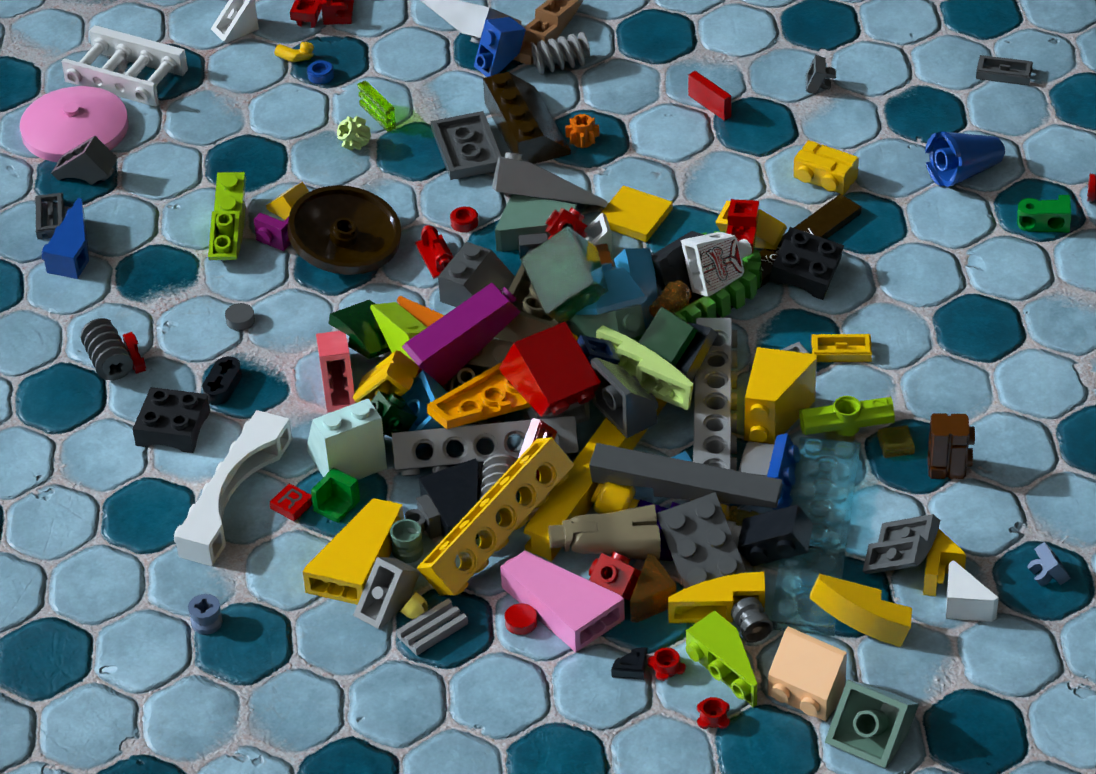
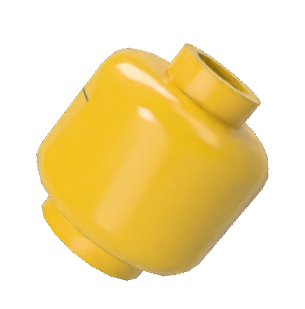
M605 482L598 484L591 502L595 503V511L598 514L636 508L639 500L634 498L636 494L634 486Z

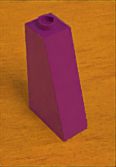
M490 283L411 338L402 348L421 369L444 386L521 312L513 304L517 299L506 287L500 290L496 285Z

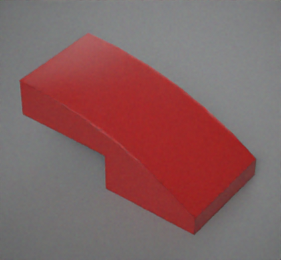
M731 199L726 233L735 235L738 241L742 239L748 240L753 253L759 216V201Z

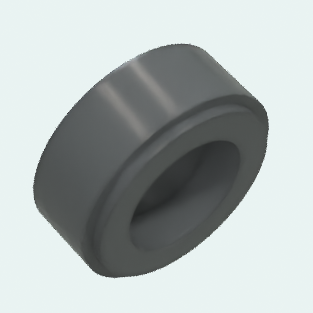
M237 303L231 305L225 311L226 324L233 330H245L255 322L254 310L248 304Z

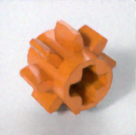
M578 114L569 119L570 125L565 126L566 137L570 138V144H574L578 148H587L595 144V137L599 136V125L595 124V118H591L586 114Z

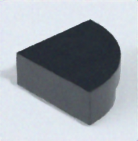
M648 647L632 649L631 653L622 658H617L613 663L611 676L644 680Z

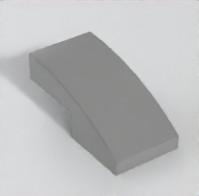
M748 441L742 455L739 471L767 477L774 444Z

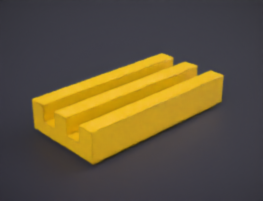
M811 334L812 354H817V362L872 361L871 334Z

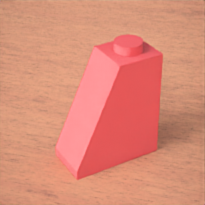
M341 331L316 334L327 413L355 404L356 402L353 399L355 391L346 334Z

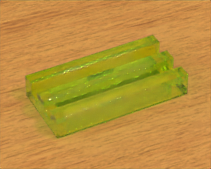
M368 82L358 83L357 86L360 90L358 96L361 98L359 105L387 132L396 129L394 107Z

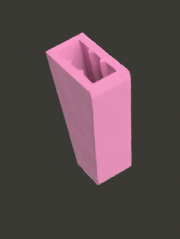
M523 551L514 558L508 559L500 566L502 588L519 603L532 606L536 610L537 619L575 652H578L625 620L624 598L621 595L527 551Z

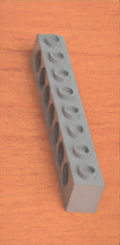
M696 318V324L710 327L718 335L695 375L693 462L736 470L737 457H730V454H737V435H731V432H737V414H731V410H737V392H731V389H737V371H731V368H737V350H731V348H737V330H732V318ZM721 503V504L728 505V506H729V511H730V504H728V503Z

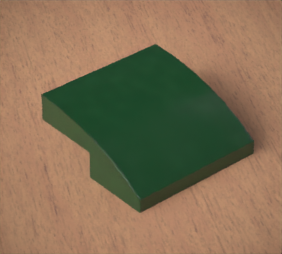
M366 300L330 313L328 324L350 336L349 348L368 359L391 351L370 309V306L375 304L371 300Z

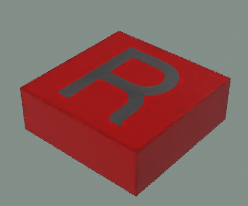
M290 483L269 501L272 510L292 521L298 519L313 504L311 494Z

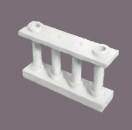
M96 25L89 30L92 48L79 62L65 58L61 61L65 82L101 88L118 97L157 107L159 104L156 86L167 73L183 76L188 71L185 49ZM100 54L111 57L102 68L91 66ZM123 60L134 63L125 74L113 72ZM145 66L157 69L147 81L136 78Z

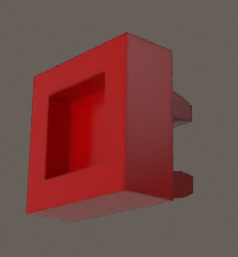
M295 0L290 10V19L295 20L297 25L301 27L303 22H311V28H315L318 16L322 10L321 0Z

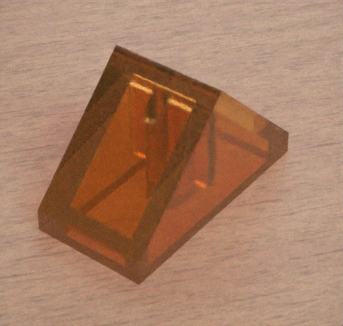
M647 555L630 599L631 622L637 623L668 610V597L676 593V583L655 555Z

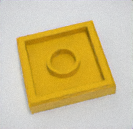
M623 185L601 213L607 216L612 231L647 242L672 211L673 202Z

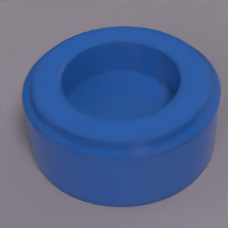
M323 60L311 63L307 68L308 79L314 84L330 82L334 78L333 65Z

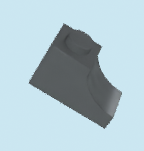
M93 136L62 155L51 174L57 180L78 178L92 185L99 180H107L113 174L114 169L112 167L118 157L96 136Z

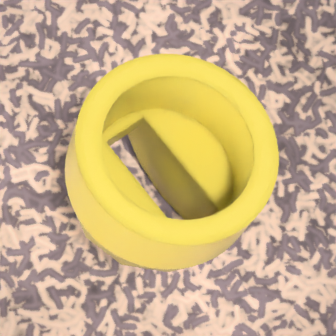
M415 592L400 612L413 620L428 610V605L424 597Z

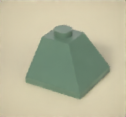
M847 680L825 743L887 768L909 733L919 703L887 690Z

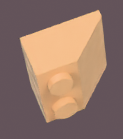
M788 626L768 673V696L773 697L780 703L793 706L809 716H815L823 721H827L839 704L845 687L847 652Z

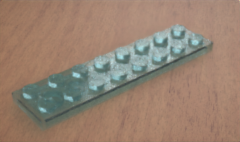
M800 437L798 445L800 462L795 464V484L792 485L790 495L792 500L789 506L798 504L813 523L808 553L780 560L770 620L773 624V630L785 631L789 626L803 633L835 636L837 619L810 599V592L819 573L843 579L861 443Z

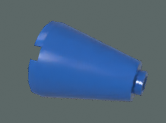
M954 132L934 133L928 139L925 147V153H929L930 162H926L927 170L937 185L952 187L999 164L1005 155V146L996 136Z

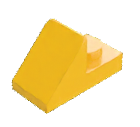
M938 529L934 543L927 554L923 595L936 596L937 584H944L945 574H948L950 562L954 560L964 569L966 566L965 552L940 529Z

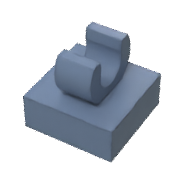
M1045 542L1034 549L1040 559L1031 561L1027 567L1033 574L1042 570L1039 575L1034 577L1040 586L1048 584L1052 577L1060 585L1071 579L1058 556Z

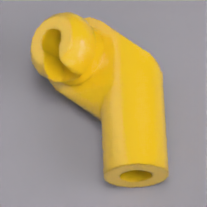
M302 42L300 49H292L278 44L274 54L292 63L310 60L314 55L312 53L314 45L309 42Z

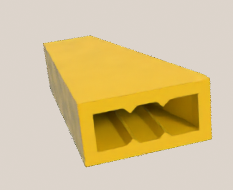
M373 498L305 566L303 570L305 593L357 605L376 558H389L392 552L390 529L394 523L404 519L402 504Z

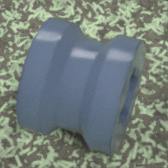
M201 594L194 597L188 604L191 627L198 634H212L222 626L223 620L220 612V603L215 596Z

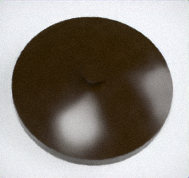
M342 185L321 187L299 198L289 214L287 231L292 247L305 261L324 271L343 275L368 273L386 265L399 248L401 224L396 212L382 198L364 189Z

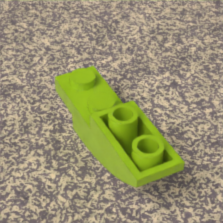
M245 172L217 173L215 204L211 215L209 260L238 259L246 212L244 201L246 187Z

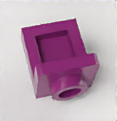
M260 212L254 218L256 240L284 251L291 245L287 231L289 216L284 221H280Z

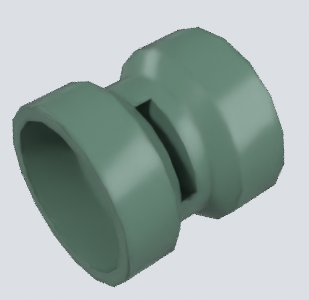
M402 519L394 523L390 529L394 558L404 563L417 561L423 555L421 526L411 519Z

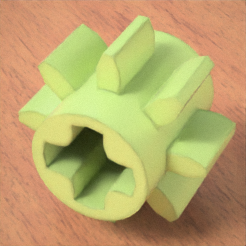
M348 116L346 120L339 124L337 138L343 141L342 147L349 150L354 148L361 150V147L367 145L371 132L370 127L365 125V119L358 116L354 118Z

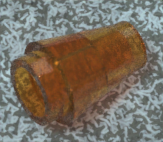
M678 280L669 282L652 305L649 306L650 314L655 317L661 307L672 313L686 307L692 297L688 286Z

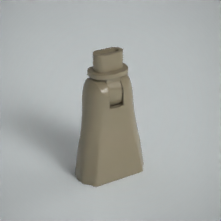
M655 504L611 513L579 515L570 520H562V525H549L550 548L564 547V551L569 552L571 546V550L575 553L601 555V553L612 555L614 551L627 558L659 561L661 539L659 527L656 525Z

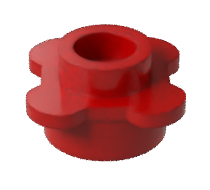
M661 648L648 658V666L655 670L656 678L661 681H665L675 674H683L686 670V665L680 662L678 652L672 648Z
M710 697L698 703L697 711L700 713V717L697 719V725L702 729H707L708 727L727 728L730 725V719L727 717V712L730 709L729 704L717 697Z

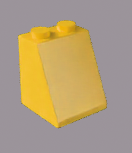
M757 347L745 395L744 441L775 444L776 436L785 434L799 419V409H807L815 402L817 354Z

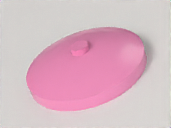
M89 86L67 87L47 93L30 104L20 120V132L25 147L37 157L52 162H58L62 155L93 136H96L109 150H112L123 140L129 126L127 110L122 100L107 90Z

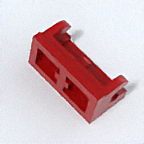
M321 0L323 25L352 24L354 0Z

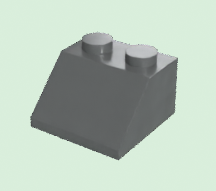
M466 242L438 276L440 302L457 307L490 283L496 285L500 290L503 287L509 290L515 276L492 250Z
M597 357L591 359V366L601 382L594 393L595 397L592 399V402L626 438L657 424L658 402L652 393H648L640 385L635 376H631L619 365Z

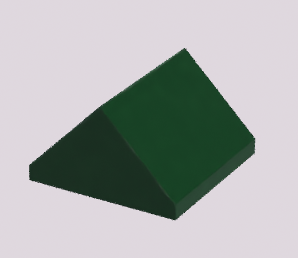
M661 307L638 343L654 351L675 367L698 330L681 317Z

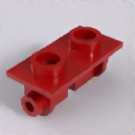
M427 225L422 229V240L416 241L415 245L433 279L438 278L439 274L453 259V255L443 236L438 235L437 229Z

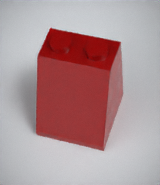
M566 322L514 342L499 367L501 374L541 417L553 413L554 416L566 411L571 404L578 402L581 405L595 397L594 393L601 383Z

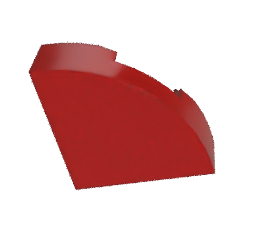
M133 332L123 334L125 348L133 360L135 373L138 374L146 371L144 357H141L138 351L137 344L139 343Z

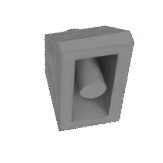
M377 557L353 616L378 629H382L410 599L420 571L396 558Z

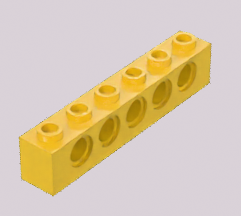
M552 437L536 439L417 566V569L439 595H458L462 593L469 585L468 580L488 565V558L494 552L501 550L509 542L508 537L511 533L523 527L529 520L528 515L548 500L549 496L547 494L568 478L567 473L574 466V463ZM537 469H538L539 472H540V479H539V481H538L537 478H536V471H537ZM517 491L520 493L519 503L516 500ZM497 512H499L501 517L499 525L496 521ZM477 533L480 535L481 539L479 546H477L476 544ZM457 555L460 558L459 568H457L455 564V559Z

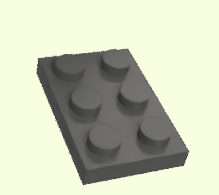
M484 111L431 121V129L450 180L495 171L498 156H502Z
M716 492L656 513L684 589L714 578L747 573Z

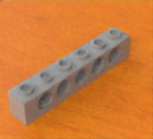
M575 416L540 419L557 430L555 442L572 460V454H578L579 452ZM531 420L460 426L451 429L439 428L392 433L395 471H402V476L420 475V469L432 468V473L475 458L478 461L479 469H481V463L497 454L511 455L518 459L520 451H511L507 446V440L514 435L520 436L525 440ZM487 438L493 442L494 450L491 454L482 455L477 451L476 444L480 439ZM452 441H458L464 447L463 454L458 458H452L446 453V446ZM421 444H428L433 449V456L427 461L419 460L415 455L417 447Z

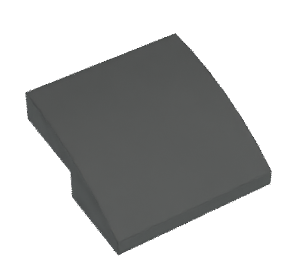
M934 514L882 523L878 542L868 545L863 572L865 574L918 566L929 553L941 520Z

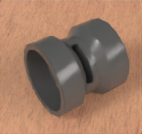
M747 597L738 601L733 606L731 616L735 623L740 626V632L745 641L750 643L758 642L765 639L771 633L773 624L768 615L764 614V608L758 598Z

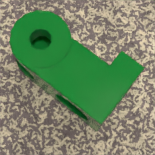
M1058 195V200L1039 201L1033 198H1026L1018 203L1017 225L1021 230L1028 232L1070 233V195Z

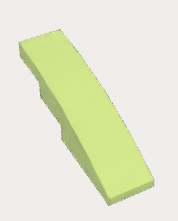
M602 325L596 331V338L611 341L620 359L618 365L623 367L631 376H635L648 393H652L656 398L684 410H689L694 384L676 367L654 351L613 329Z

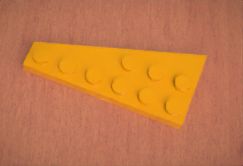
M573 334L574 337H575V339H576V341H577L579 337H577L575 334ZM501 362L427 404V414L445 429H451L532 406L501 374L499 370Z

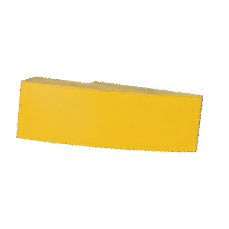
M764 572L722 576L703 581L668 597L669 623H697L714 610L727 621L733 622L731 616L733 606L738 601L747 597L758 598L765 612Z
M819 573L810 592V599L824 611L849 627L879 641L901 647L911 628L912 608L881 600L882 590Z

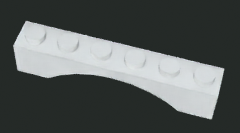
M256 410L250 421L245 422L241 435L237 441L232 442L228 455L223 462L221 461L218 464L215 475L210 482L205 484L202 495L196 504H192L184 523L179 525L175 531L174 542L176 543L180 558L208 566L214 565L226 546L222 519L231 495L250 475L280 460L292 441L289 418Z

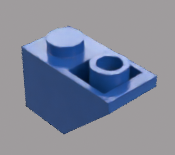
M511 17L485 20L474 67L486 77L498 74L520 53L526 29Z

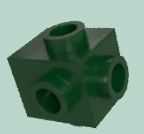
M378 391L373 400H371V403L382 418L383 436L392 437V433L408 432L418 418L407 405L406 400L396 393L388 395Z

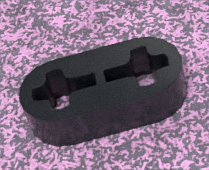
M226 356L215 362L202 385L203 394H208L209 404L220 405L230 399L242 377L241 364L237 358Z

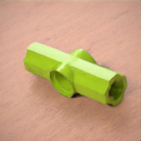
M842 396L835 400L834 405L799 409V419L803 435L835 431L841 436H852L858 433L860 427L894 423L895 413L891 397L859 401L852 396Z

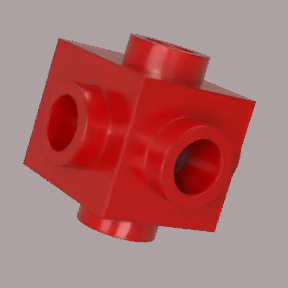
M572 207L569 211L561 208L559 212L554 210L545 222L548 225L545 231L550 234L548 240L560 249L564 245L570 249L573 245L578 247L587 235L584 231L587 225L582 222L585 217ZM566 223H570L573 227L570 234H564L562 231V227Z
M613 551L611 557L601 553L599 559L596 558L592 562L589 569V581L613 591L630 601L643 572L629 565L631 559Z

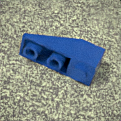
M77 198L73 206L67 210L64 220L60 226L56 227L49 243L45 244L42 249V260L45 262L46 272L49 274L78 279L89 262L86 218L81 198Z

